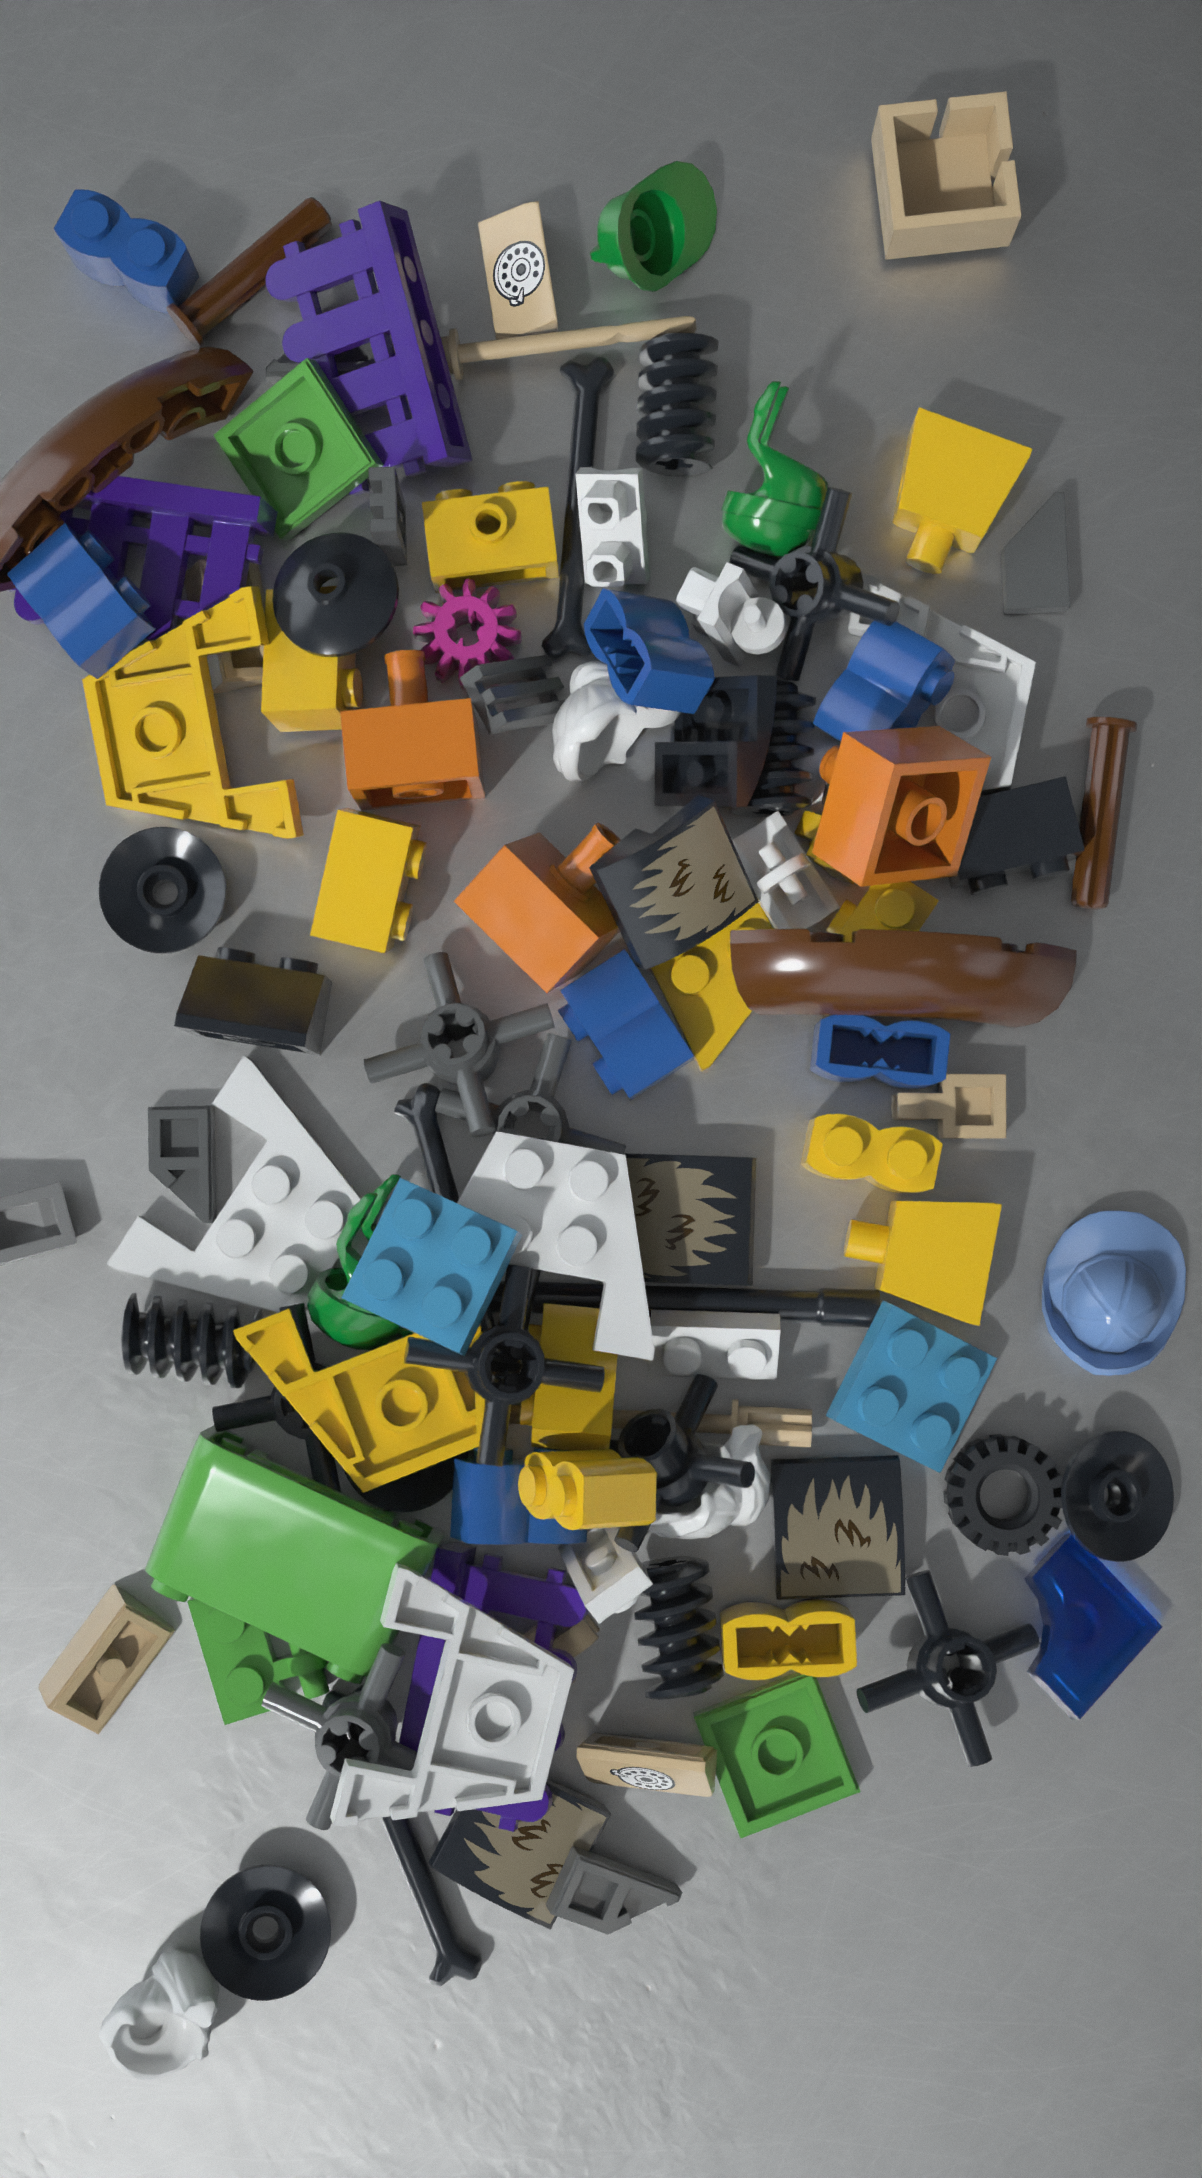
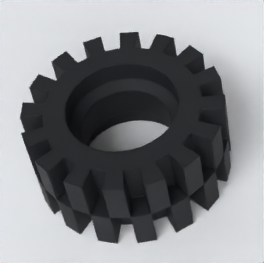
M1001 1434L989 1435L990 1438L985 1440L978 1438L968 1443L970 1445L968 1450L964 1453L959 1451L953 1458L956 1463L952 1471L947 1469L944 1479L948 1483L947 1491H943L944 1503L949 1508L948 1515L952 1523L960 1530V1533L984 1551L990 1550L997 1555L1009 1556V1552H1017L1019 1555L1031 1552L1030 1546L1036 1543L1040 1546L1045 1544L1049 1540L1046 1534L1052 1527L1058 1530L1062 1522L1058 1515L1060 1508H1062L1061 1487L1063 1476L1057 1472L1055 1468L1057 1464L1049 1455L1041 1451V1448L1022 1438L1012 1435L1007 1437ZM1005 1469L1016 1471L1024 1478L1028 1487V1500L1024 1509L1018 1515L1008 1519H998L990 1516L984 1510L980 1500L983 1482L990 1474Z

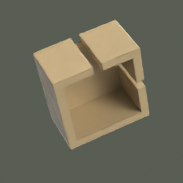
M1006 92L949 98L939 130L940 138L930 139L938 113L936 99L879 105L871 142L885 260L1010 246L1021 219L1015 160L1008 161L1013 149Z

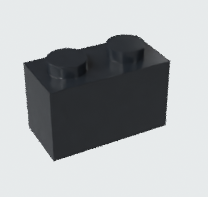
M1066 776L981 796L957 876L948 877L951 889L969 885L971 895H976L1008 886L1006 878L1008 875L1030 870L1032 880H1038L1069 871L1068 861L1076 858L1085 849Z

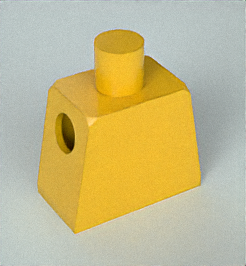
M919 407L907 439L892 521L897 527L916 533L906 562L920 571L940 574L951 546L968 553H975L1019 478L1033 449Z
M891 1201L886 1225L850 1219L843 1256L878 1263L874 1289L958 1321L980 1326L1002 1205L979 1202Z

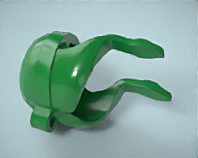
M772 381L758 399L754 407V418L747 436L748 448L763 469L764 482L758 490L752 493L745 494L728 490L721 507V511H723L721 519L723 528L731 538L754 551L771 556H784L809 543L816 530L828 488V482L821 474L769 446L789 391V387H780V381Z
M392 1174L373 1193L369 1192L364 1195L351 1208L347 1216L348 1220L336 1243L342 1268H329L320 1272L307 1296L309 1299L307 1307L311 1321L323 1334L333 1341L355 1350H372L387 1344L395 1334L405 1337L414 1333L341 1298L361 1258V1255L352 1247L351 1243L360 1227L369 1242L377 1226L376 1222L401 1178L398 1174Z

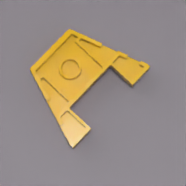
M259 586L240 588L230 594V597L208 610L198 612L184 620L182 625L156 640L148 641L135 648L99 679L92 675L82 679L106 806L182 820L191 819L219 824L220 827L242 831L252 830L273 834L274 837L285 839L304 835L294 779L237 788L230 786L207 656L211 654L269 645Z
M290 1308L233 1330L236 1340L257 1362L270 1381L286 1397L363 1493L479 1447L485 1400L471 1389L465 1372L404 1363L408 1337L426 1339L416 1333L322 1370L314 1371ZM479 1325L473 1340L481 1332V1325Z

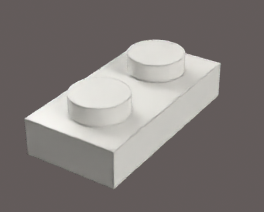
M651 1310L654 1357L653 1360H649V1376L695 1377L696 1374H704L711 1378L777 1380L781 1333L780 1314Z
M620 1527L587 1529L586 1543L561 1544L557 1547L584 1606L599 1624L613 1613H620L629 1609L637 1602L642 1592L653 1585L636 1552L627 1551L615 1543L614 1538Z

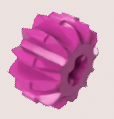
M469 578L464 581L463 596L455 597L452 588L448 584L440 586L439 592L444 605L441 607L431 601H424L420 609L425 618L430 622L420 623L413 627L415 639L428 643L421 649V651L425 652L426 660L424 665L439 662L435 670V677L441 683L449 680L456 670L459 671L458 678L462 690H465L460 680L461 676L480 664L513 660L514 656L505 647L516 646L522 642L521 631L508 626L517 618L514 605L497 607L500 591L494 586L488 588L480 599L477 598L475 581ZM470 624L473 632L477 626L480 627L477 630V643L465 646L463 638H460L458 644L455 643L459 639L457 628L461 625Z

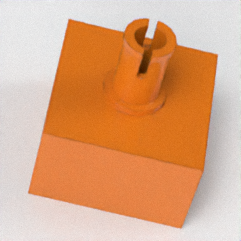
M400 650L386 654L384 658L388 672L390 706L340 711L347 787L360 810L485 798L479 728L471 698L429 702L424 665L426 660L425 652L421 650Z
M941 726L843 732L840 746L835 745L829 749L820 763V776L830 785L812 853L861 887L957 876L991 756Z
M596 823L592 827V831L567 857L562 855L540 832L505 844L459 894L454 902L546 993H549L579 975L620 932L602 893L594 886L596 881L589 867L620 842L621 839L605 825Z

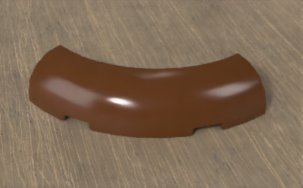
M208 346L186 351L146 366L109 385L86 400L44 434L0 481V592L16 588L7 573L65 523L59 516L63 511L79 504L88 495L90 490L94 493L101 492L115 478L130 468L134 463V454L150 446L159 434L169 441L207 424L226 420L254 372L252 368L226 349Z
M808 929L730 930L731 964L737 990L746 1006L758 1015L916 1017L980 1022L1017 1028L1038 1023L1059 1008L1072 987L1077 959V950L1034 942L1026 944L1025 951L1018 950V945L1002 943L999 937L859 929L852 932V942H845V935L810 932Z

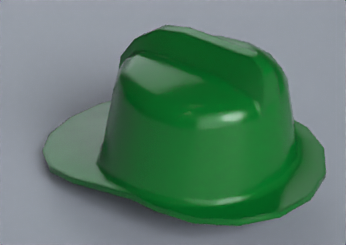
M674 161L655 170L628 192L612 198L600 213L597 225L598 245L590 251L591 259L595 262L605 263L607 268L617 277L631 280L641 290L656 292L667 286L673 279L702 257L708 250L715 233L717 218L714 191L705 174L692 163Z

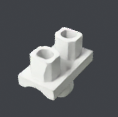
M580 467L575 475L585 584H589L592 587H621L624 584L646 585L650 579L646 526L647 506H645L642 468L607 471L592 467Z
M726 562L719 577L693 567L677 595L676 601L681 609L693 613L692 626L696 632L708 636L723 660L740 667L745 659V652L756 655L768 653L778 647L785 637L787 622L779 605L769 598L760 597L745 570Z
M779 811L732 840L758 898V903L775 929H809L840 909V906L806 856V853Z

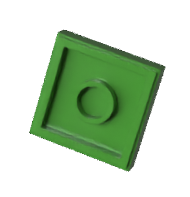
M310 358L302 361L214 434V437L250 493L254 496L262 497L278 512L275 532L283 540H291L369 477V467L384 466L317 361Z
M795 1672L693 1712L704 1745L712 1746L717 1750L716 1776L740 1839L861 1792L817 1677Z

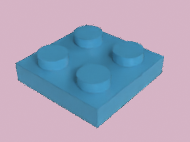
M400 1178L341 1298L465 1356L522 1235L513 1228Z
M883 1300L826 1416L941 1473L997 1358Z

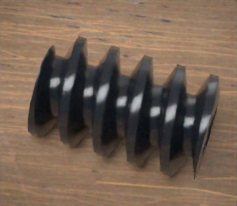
M667 333L649 340L641 346L639 362L644 368L638 375V387L643 393L637 400V412L642 418L637 422L636 436L642 443L636 447L635 461L642 468L664 476H692L706 473L713 469L709 463L696 459V455L710 452L715 447L714 439L697 434V430L714 426L716 422L715 414L698 409V405L711 403L717 397V390L710 386L699 384V380L717 376L718 365L711 361L700 359L702 355L718 351L719 341L716 338L698 333Z
M777 679L774 721L764 766L747 807H732L731 812L736 815L769 817L779 811L781 816L792 815L796 810L812 805V798L795 793L794 790L796 785L813 780V773L795 767L796 760L814 755V748L796 742V736L814 731L815 725L813 722L798 717L797 710L814 706L816 704V697L799 692L798 686L793 682Z
M132 1293L128 1299L121 1331V1351L124 1367L128 1374H140L149 1361L153 1377L165 1378L174 1364L179 1381L188 1382L191 1381L200 1366L202 1380L206 1385H215L225 1370L230 1387L241 1388L250 1372L253 1371L256 1361L236 1340L233 1330L244 1326L241 1325L238 1306H231L221 1323L215 1320L213 1303L206 1302L198 1318L191 1319L186 1299L179 1300L172 1316L165 1315L162 1296L155 1295L146 1313L139 1311L137 1293ZM256 1309L249 1324L263 1319L262 1309Z
M676 1556L641 1562L653 1585L642 1592L641 1596L649 1597L651 1604L634 1612V1617L638 1621L653 1623L655 1630L639 1637L638 1646L657 1649L658 1656L641 1664L642 1672L661 1675L662 1682L646 1689L645 1697L663 1700L705 1693L712 1688V1684L718 1682L724 1676L722 1664L707 1660L721 1650L719 1639L712 1635L702 1634L717 1624L716 1614L710 1610L698 1608L713 1598L712 1587L694 1582L710 1572L709 1563L704 1559L689 1556Z

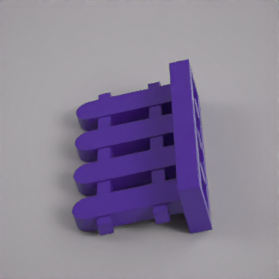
M377 201L357 209L360 221L351 219L339 224L342 237L305 250L304 243L299 241L284 245L286 258L275 262L268 269L266 287L271 296L278 300L286 302L298 301L303 321L291 325L285 331L282 340L284 353L290 360L301 363L306 358L316 360L352 417L387 405L392 426L365 435L384 466L382 467H395V469L403 467L405 475L413 477L426 472L424 463L426 465L452 468L473 461L408 211L383 201ZM354 280L359 300L322 313L317 293ZM370 342L376 363L339 376L334 355ZM367 479L353 489L349 495L357 496L369 492Z
M118 476L101 492L94 493L90 490L88 495L79 504L63 511L59 516L81 536L90 530L102 541L115 558L108 568L118 581L124 576L129 545L146 547L139 589L151 604V607L144 612L155 628L145 638L151 641L175 629L178 618L188 619L202 610H208L229 598V595L246 587L250 563L262 565L264 553L262 546L253 544L254 536L256 534L274 537L278 512L260 496ZM74 508L91 510L90 519L72 517ZM134 516L151 519L150 529L132 526ZM194 525L212 528L211 538L192 535ZM189 554L207 556L200 602L181 600ZM17 588L8 590L15 592L14 608L22 619L35 625L45 624Z
M450 1542L438 1547L431 1580L491 1617L493 1611L537 1620L538 1625L534 1643L572 1666L574 1669L572 1684L577 1675V1664L573 1656L567 1651L552 1648L556 1626H574L584 1620L589 1611L584 1606L576 1586L565 1583L567 1571L551 1567L548 1569L547 1578L543 1579L501 1569L503 1556L487 1553L484 1555L483 1565L476 1564L474 1559L477 1547ZM425 1635L419 1636L399 1743L417 1752L446 1641ZM562 1723L554 1752L561 1747L565 1739V1730ZM546 1784L542 1800L478 1808L476 1810L500 1815L498 1828L515 1832L518 1829L519 1820L535 1822L550 1810L553 1801L552 1792ZM455 1807L435 1810L434 1813L451 1816L454 1813Z

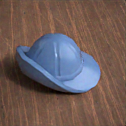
M1101 1211L1089 1214L1075 1222L1062 1234L1046 1261L1042 1282V1312L1049 1334L1066 1356L1093 1375L1107 1376L1124 1375L1137 1371L1149 1365L1165 1348L1178 1322L1185 1301L1186 1267L1179 1242L1168 1229L1142 1213L1128 1211Z

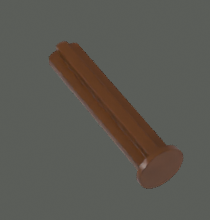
M314 197L305 199L178 307L173 303L168 305L166 309L174 323L194 346L201 348L205 344L202 338L266 284V274L271 265L286 258L284 245L299 241L304 243L305 250H307L331 229L332 222L329 213Z
M1090 717L1086 719V727L1092 729L1080 821V833L1085 851L1076 857L1071 894L1072 905L1079 908L1098 910L1106 908L1109 904L1129 735L1131 732L1137 731L1138 725L1132 720L1115 717Z

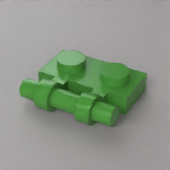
M192 1597L187 1601L224 1725L271 1711L262 1706V1701L272 1682L285 1687L284 1679L299 1676L304 1696L308 1699L330 1692L323 1670L328 1664L327 1660L289 1643L291 1653L276 1658L269 1633Z

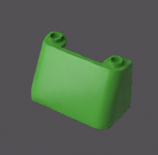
M215 1426L200 1432L189 1455L145 1567V1571L154 1578L151 1588L161 1595L179 1602H186L189 1596L329 1661L326 1669L330 1673L345 1681L361 1684L364 1676H368L381 1644L390 1643L394 1645L400 1630L383 1627L380 1622L395 1563L405 1565L425 1576L446 1531L418 1518L414 1524L400 1520L397 1527L393 1526L392 1523L397 1514L395 1512L385 1509L381 1512L267 1459L269 1454L259 1449L254 1450L246 1457L244 1454L247 1448L241 1445L244 1437L229 1430L217 1432Z

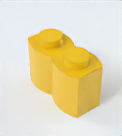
M826 1114L809 1120L800 1164L811 1173L826 1179L843 1181L864 1178L872 1185L890 1192H923L934 1189L943 1143L931 1134L915 1128L890 1127L878 1130L872 1124L855 1116Z
M611 1449L533 1452L525 1457V1467L521 1469L519 1474L518 1490L522 1503L535 1518L556 1519L562 1527L568 1530L649 1525L656 1520L657 1472L649 1462L642 1458H621L618 1453Z
M811 1599L792 1604L784 1610L767 1603L746 1602L728 1607L719 1613L722 1662L725 1672L734 1677L746 1680H765L780 1676L790 1669L812 1677H832L857 1667L855 1619L848 1607L838 1602Z

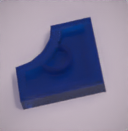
M1068 1533L1055 1544L1024 1578L1038 1600L1043 1623L1040 1649L1027 1673L1071 1720H1080L1160 1631L1162 1625L1096 1556L1087 1552L1079 1545L1073 1535Z

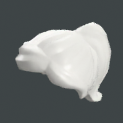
M590 661L581 664L572 673L569 683L570 696L563 702L554 718L552 729L554 742L553 760L557 771L562 772L566 779L575 782L593 777L604 765L625 764L627 760L626 752L636 741L643 728H661L674 723L681 712L629 705L623 702L614 691L606 663Z
M753 1424L740 1425L733 1428L732 1436L725 1445L720 1443H702L705 1447L706 1455L751 1462L755 1467V1478L749 1488L708 1482L701 1494L689 1503L672 1507L661 1504L656 1513V1520L649 1527L650 1532L666 1538H709L721 1532L729 1525L747 1526L755 1522L769 1501L770 1472L758 1448L762 1437V1430Z
M177 1949L161 1954L158 1962L152 1966L153 1975L147 1980L136 1983L115 2003L110 2013L104 2018L99 2031V2037L104 2046L107 2047L112 2062L120 2071L138 2080H153L187 2067L190 2062L196 2059L201 2061L209 2055L208 2042L210 2041L211 2024L214 2021V2015L218 2011V1994L220 1989L218 1981L210 1973L203 1957Z

